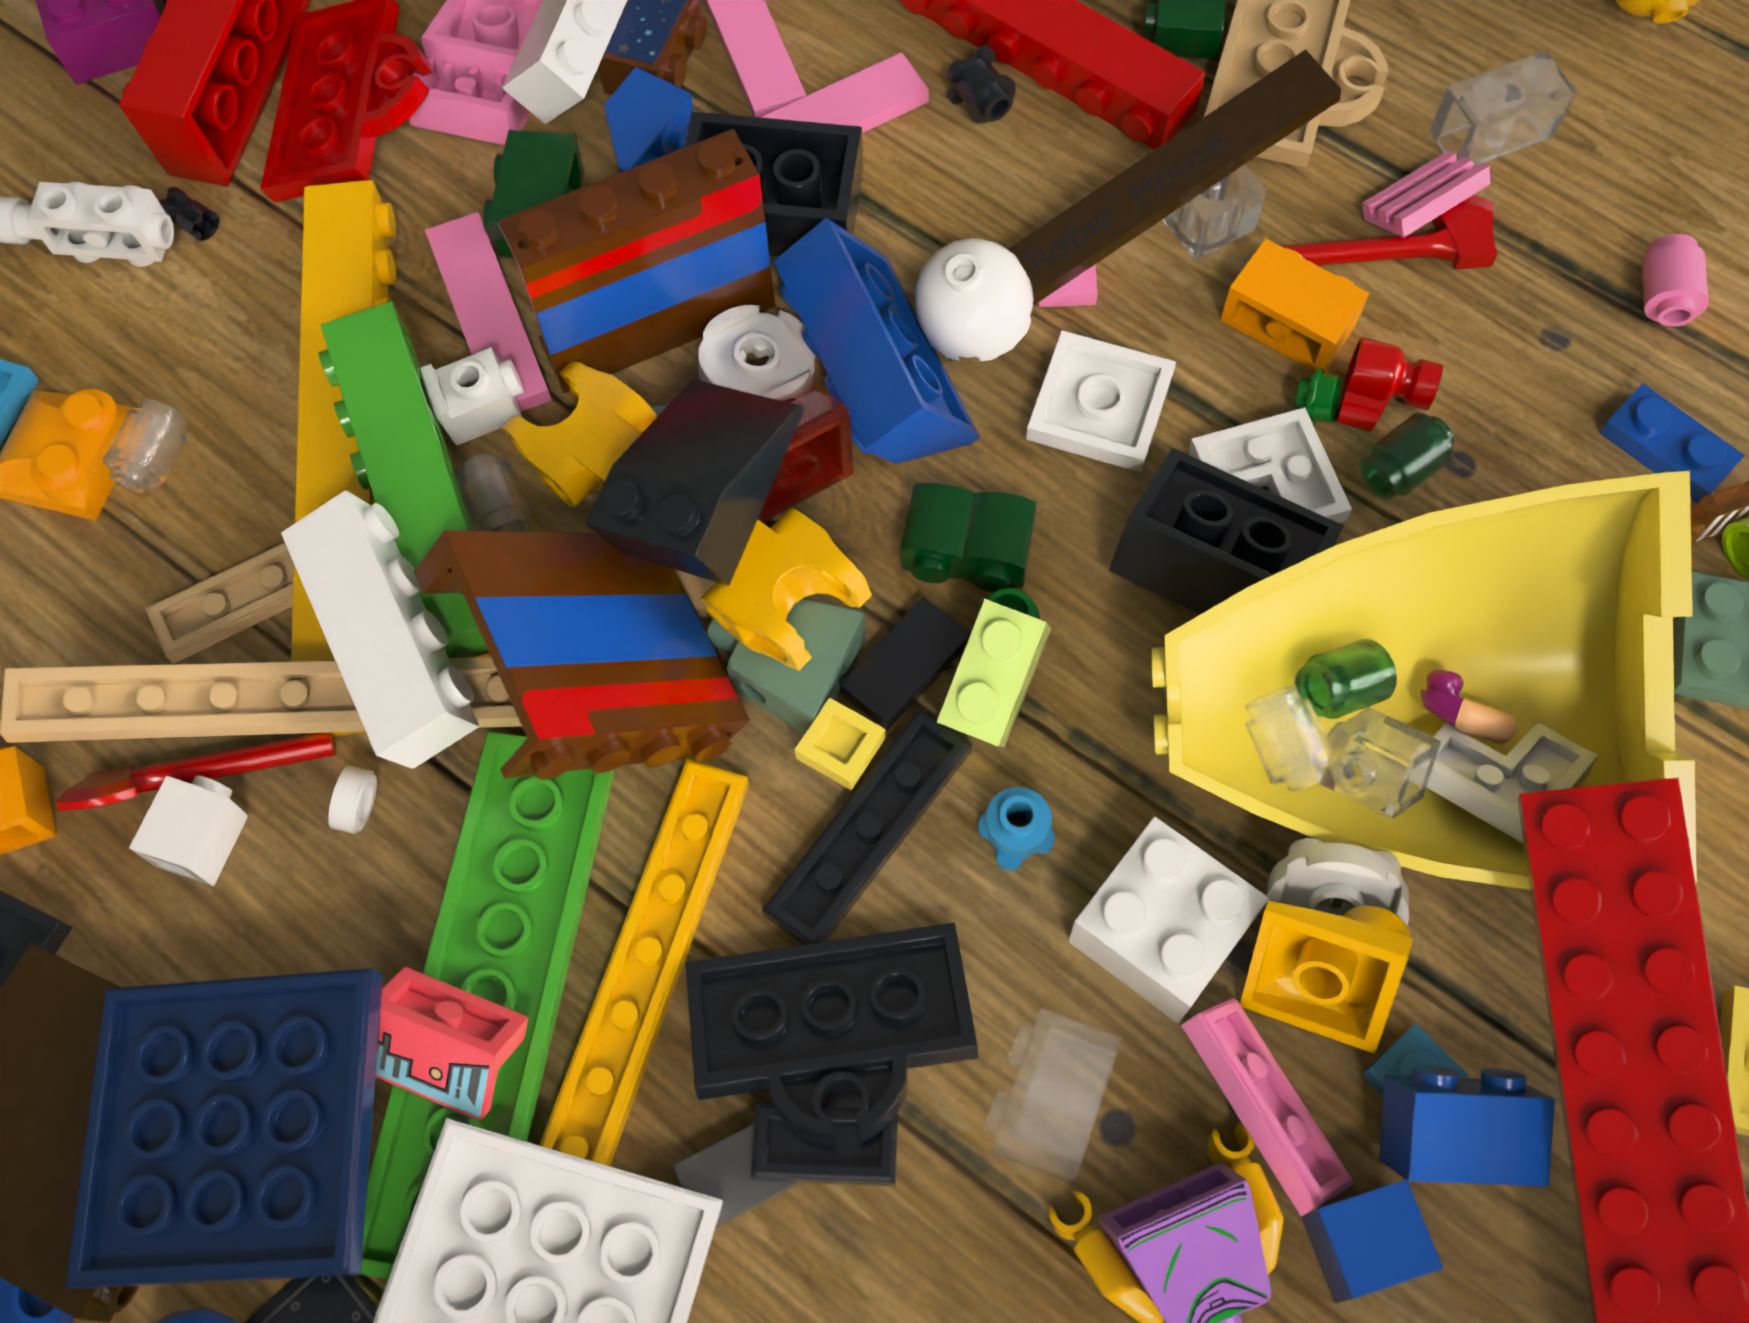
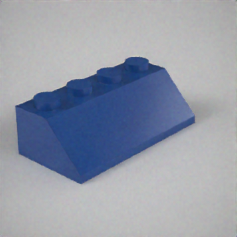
M825 218L773 261L783 281V284L780 286V292L787 304L799 314L806 328L802 331L804 342L811 352L821 359L828 373V376L824 379L825 385L832 397L840 405L844 406L851 421L847 427L849 435L862 452L867 455L872 453L898 464L970 445L980 438L937 352L930 345L922 331L916 312L887 256L828 218Z

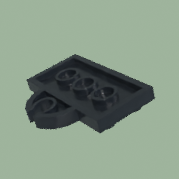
M955 923L685 962L694 1087L698 1100L769 1090L776 1114L794 1134L818 1145L833 1147L834 1143L832 1120L822 1111L825 1101L830 1096L840 1092L854 1094L861 1100L862 1105L855 1116V1123L860 1141L864 1142L877 1135L896 1118L907 1096L908 1069L978 1059L977 1039Z

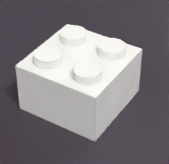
M1154 817L1075 920L1068 942L1179 1024L1269 900V897L1157 817Z

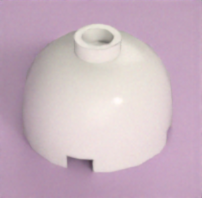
M977 238L957 240L939 249L921 269L915 286L916 316L930 345L945 357L960 361L958 356L965 358L977 357L979 362L993 360L1013 349L1028 332L1031 323L1030 313L1034 302L1031 282L1015 254L999 243Z

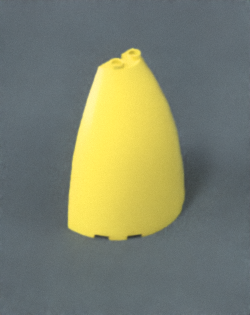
M1690 471L1665 472L1567 484L1430 512L1335 545L1245 588L1166 634L1165 647H1152L1153 688L1167 687L1168 714H1154L1155 754H1169V772L1257 816L1324 843H1346L1371 851H1385L1394 855L1399 860L1401 867L1437 877L1530 890L1523 843L1407 776L1413 757L1447 723L1425 709L1420 695V690H1426V678L1431 671L1435 669L1457 673L1463 678L1464 685L1459 697L1514 715L1516 730L1513 737L1506 743L1499 744L1469 735L1504 756H1507L1538 722L1598 755L1590 774L1579 787L1679 777L1696 880L1695 760L1675 752L1673 617L1692 616Z

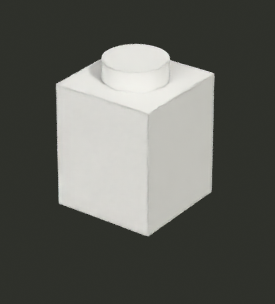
M166 776L129 849L157 868L214 887L249 815L230 799L233 791L217 781L203 776H195L190 784Z

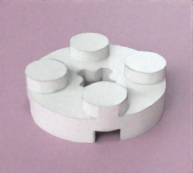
M742 305L720 313L708 323L703 332V341L699 346L698 374L700 380L795 404L811 390L814 379L815 355L808 348L802 337V331L806 329L804 324L793 315L781 310L778 312V317L769 313H760V305ZM753 352L758 358L766 355L770 358L765 365L753 366L746 363V354Z
M1304 838L1290 845L1288 856L1276 864L1268 879L1266 895L1269 897L1268 901L1309 908L1340 916L1358 906H1377L1393 912L1408 926L1409 890L1401 876L1400 862L1391 853L1371 851L1352 844L1324 843L1318 839ZM1328 898L1347 900L1342 903L1341 908L1328 906Z

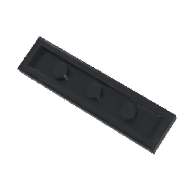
M919 709L763 907V916L802 945L826 942L972 751V744L945 725L937 723L935 718Z

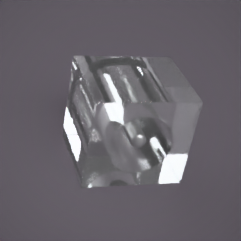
M1244 164L1162 220L1193 259L1197 260L1256 230L1267 189L1250 168Z

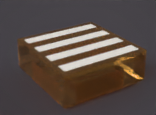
M1749 481L1711 493L1700 500L1691 511V544L1723 534L1728 524L1749 516Z

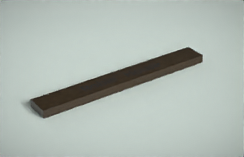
M1305 49L1008 248L1007 250L1015 254L1030 279L1034 297L1033 306L1339 102L1341 88Z

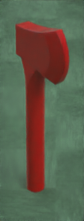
M1472 195L1431 220L1437 231L1427 234L1279 246L1298 252L1304 259L1317 266L1411 258H1436L1453 262L1455 270L1492 267L1497 257L1493 233L1494 202L1484 197Z
M332 732L318 733L136 768L135 765L94 772L79 783L68 788L55 802L58 811L95 809L134 799L138 793L159 790L166 776L192 783L195 776L216 779L332 757L337 754L335 739Z

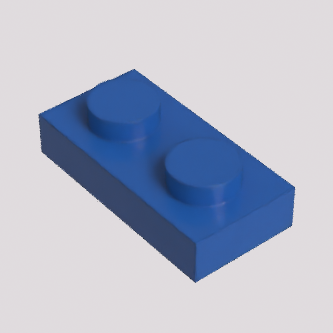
M1643 383L1612 415L1599 432L1655 474L1690 471V499L1700 506L1745 456Z

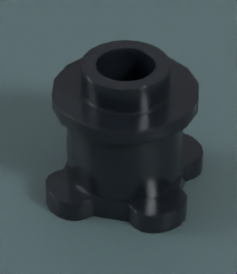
M987 45L981 46L973 55L964 60H956L949 66L946 72V77L950 80L947 98L954 105L965 102L968 106L969 117L976 123L994 122L1004 117L1012 107L1016 91L1015 82L1007 75H1000L992 66L996 54Z

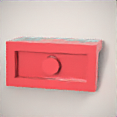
M404 967L382 988L375 1077L471 1118L482 1120L491 1109L497 1071L525 1039L529 1017Z

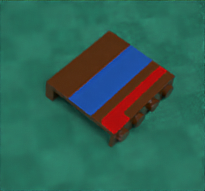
M734 129L498 220L502 233L519 266L542 333V335L538 336L542 349L563 393H567L570 390L569 385L559 372L571 361L580 362L600 372L613 374L703 337V332L708 323L728 309L742 305H760V313L776 307L760 176Z
M444 530L414 570L423 594L463 593L524 729L527 739L500 769L504 778L535 775L538 779L546 780L559 776L566 771L592 769L594 773H605L621 765L645 763L647 767L652 768L664 765L672 760L695 758L698 762H705L725 753L728 750V746L731 745L730 740L750 721L675 570L622 554L597 533Z

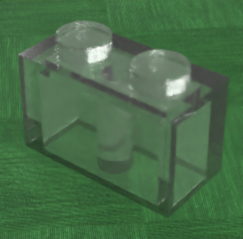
M1545 50L1448 85L1429 132L1443 153L1446 151L1456 153L1457 161L1463 157L1473 160V166L1554 137L1576 90L1548 51Z
M1042 1008L1034 1027L1021 1023L1007 1062L1020 1068L1011 1094L1000 1089L997 1090L984 1127L985 1131L997 1135L991 1153L1071 1184L1078 1174L1122 1038Z

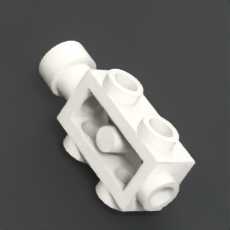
M39 182L32 204L24 198L0 196V243L25 245L31 239L43 240L52 254L72 255L76 260L83 263L94 262L100 257L127 259L132 265L138 267L150 265L154 261L162 262L165 250L170 248L173 243L174 226L172 219L165 213L151 189H143L132 185L110 187L87 185L81 182Z

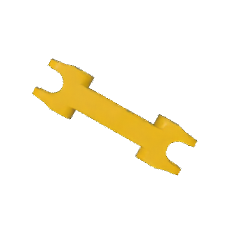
M571 361L559 372L578 402L577 407L568 418L552 426H536L521 416H513L501 428L516 450L537 472L544 486L564 503L575 508L594 489L598 492L601 491L612 465L658 416L639 394L615 376L597 371L580 362ZM790 508L770 528L757 520L730 585L715 582L699 600L710 616L748 649L764 654L789 668L800 671L812 656L805 649L804 640L797 634L796 629L787 622L788 614L793 606L804 597L814 594H829L840 599L850 607L860 608L872 594L863 574L838 549L826 530L798 510Z

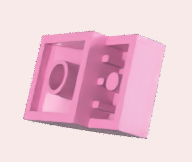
M446 0L421 37L424 55L431 64L433 73L424 77L418 75L430 91L415 114L409 118L410 125L504 146L508 130L522 131L530 111L508 94L502 86L543 0Z

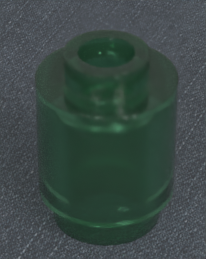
M1414 413L1367 449V457L1362 459L1359 464L1362 477L1367 485L1384 499L1390 500L1396 495L1406 496L1453 460V433L1440 418L1436 416L1429 417L1423 413Z
M1361 639L1310 657L1296 674L1295 692L1301 706L1309 714L1316 717L1337 719L1388 700L1395 691L1397 674L1390 654L1381 644L1371 639Z

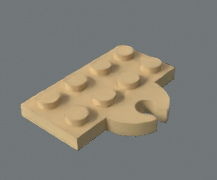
M1237 0L1204 117L1306 49L1341 88L1340 101L1256 157L1307 168L1318 125L1340 127L1356 123L1376 109L1385 89L1383 86L1389 72L1388 63L1380 48L1364 34L1344 27L1350 0ZM1347 77H1360L1371 85L1357 86L1348 81Z

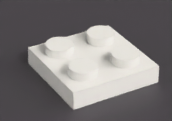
M1062 330L1027 427L1026 440L1141 473L1176 362Z

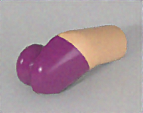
M1435 669L1427 675L1426 690H1420L1421 701L1425 709L1461 732L1499 744L1506 743L1513 737L1516 730L1514 715L1459 697L1464 685L1463 678L1459 674Z

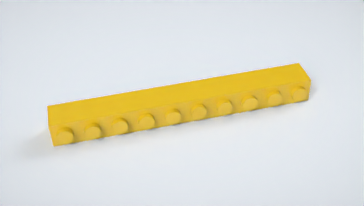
M373 180L304 187L295 523L345 490L370 505L375 504L371 488L366 490L362 488L352 466L350 454L359 451L355 436L350 438L346 436L335 410L334 402L343 400L339 385L331 386L319 358V352L328 349L321 324L392 301L388 297V285L396 283V266L393 254L388 249V238L396 237V219L391 203L382 202ZM294 565L291 662L335 661ZM366 731L332 733L334 736L366 733ZM305 733V734L308 736V735H313V734H318V733Z

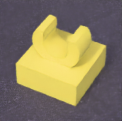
M829 697L795 748V756L797 760L852 791L885 740V728Z

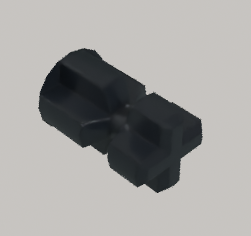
M171 187L167 189V198L158 200L165 213L172 219V222L179 224L186 232L194 236L196 240H208L217 231L219 226V216L217 213L211 211L197 200H192L179 188Z

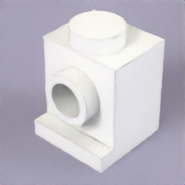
M492 348L436 370L431 364L420 368L435 417L456 446L500 429L513 416L522 417L515 397L524 393L519 375L512 361L508 359L500 362Z

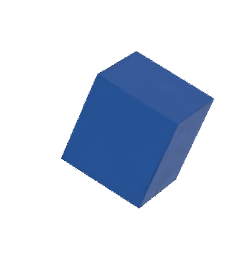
M1406 1179L1318 1208L1301 1217L1334 1303L1355 1299L1443 1269L1441 1260Z

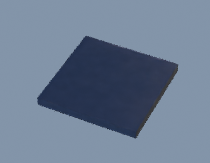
M369 968L105 989L65 1288L89 1289L361 1275L383 973Z

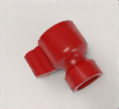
M1360 337L1346 373L1343 396L1335 422L1371 432L1390 399L1396 396L1401 397L1405 405L1428 411L1440 384L1443 365L1420 359L1415 363L1408 362L1403 350L1398 346Z

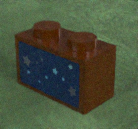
M627 0L598 66L604 93L613 95L635 67L681 88L686 77L687 62L694 48L699 49L702 46L706 35L707 21L706 17L701 15L699 0Z

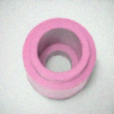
M1672 234L1653 241L1648 246L1647 254L1641 263L1645 315L1649 319L1665 326L1675 327L1688 324L1701 315L1709 304L1705 253L1698 246L1697 241L1689 235Z

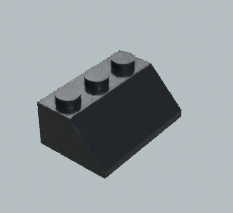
M1172 448L1129 515L1108 571L1181 604L1196 613L1202 614L1245 588L1333 547L1344 525Z

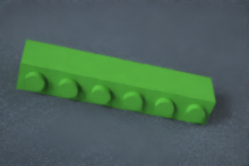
M390 301L321 324L328 349L320 351L319 358L329 383L332 387L339 385L343 400L334 402V406L348 438L355 436L359 451L350 454V459L358 481L364 490L371 488L375 503L380 504L395 521L399 530V536L394 540L402 557L406 558L416 569L444 530L474 531L424 384L410 335L393 302ZM422 591L419 592L426 610L438 619L447 634L448 644L444 646L448 658H474L489 652L463 593L423 594Z

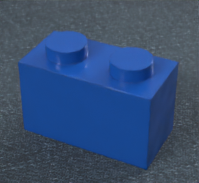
M1429 1065L1413 1066L1412 1076L1385 1075L1379 1161L1406 1180L1413 1182L1549 1186L1555 1098L1527 1085L1526 1075L1505 1069H1482L1480 1079L1458 1078V1072Z

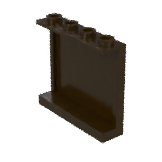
M30 943L0 989V1278L77 1319L110 1322L115 1313L120 1312L129 1304L139 1286L89 1289L65 1288L105 989L121 987Z

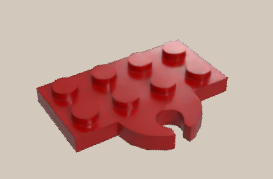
M354 0L296 16L260 190L274 203L303 197L305 186L369 180L376 137L398 128L411 118L425 101L430 90L418 75L424 77L433 73L432 66L411 38L395 33L400 6L395 0ZM415 73L418 74V75H413V76H407L406 78H404L403 80H401L400 82H398L401 78H403L404 76H406V75H408V74H415Z

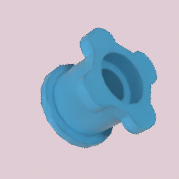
M1012 787L1002 790L992 798L986 813L978 821V834L983 839L990 841L997 853V865L1006 871L1018 870L1022 865V861L1035 853L1046 854L1050 852L1055 842V834L1051 829L1052 813L1049 805L1039 793L1029 788ZM1020 818L1028 825L1016 827L1009 820Z

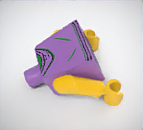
M1237 1123L1234 1129L1236 1140L1241 1147L1240 1152L1227 1150L1221 1143L1220 1134L1214 1128L1206 1145L1207 1155L1214 1166L1099 1216L1098 1218L1104 1230H1095L1093 1228L1092 1207L1089 1199L1082 1192L1072 1191L1077 1204L1084 1210L1082 1220L1075 1225L1062 1223L1058 1219L1053 1207H1049V1217L1054 1230L1067 1240H1076L1077 1244L1074 1252L1102 1295L1138 1322L1243 1323L1240 1314L1266 1303L1271 1297L1272 1291L1268 1275L1276 1267L1284 1218L1261 1165L1251 1162L1249 1158L1255 1143L1242 1123Z

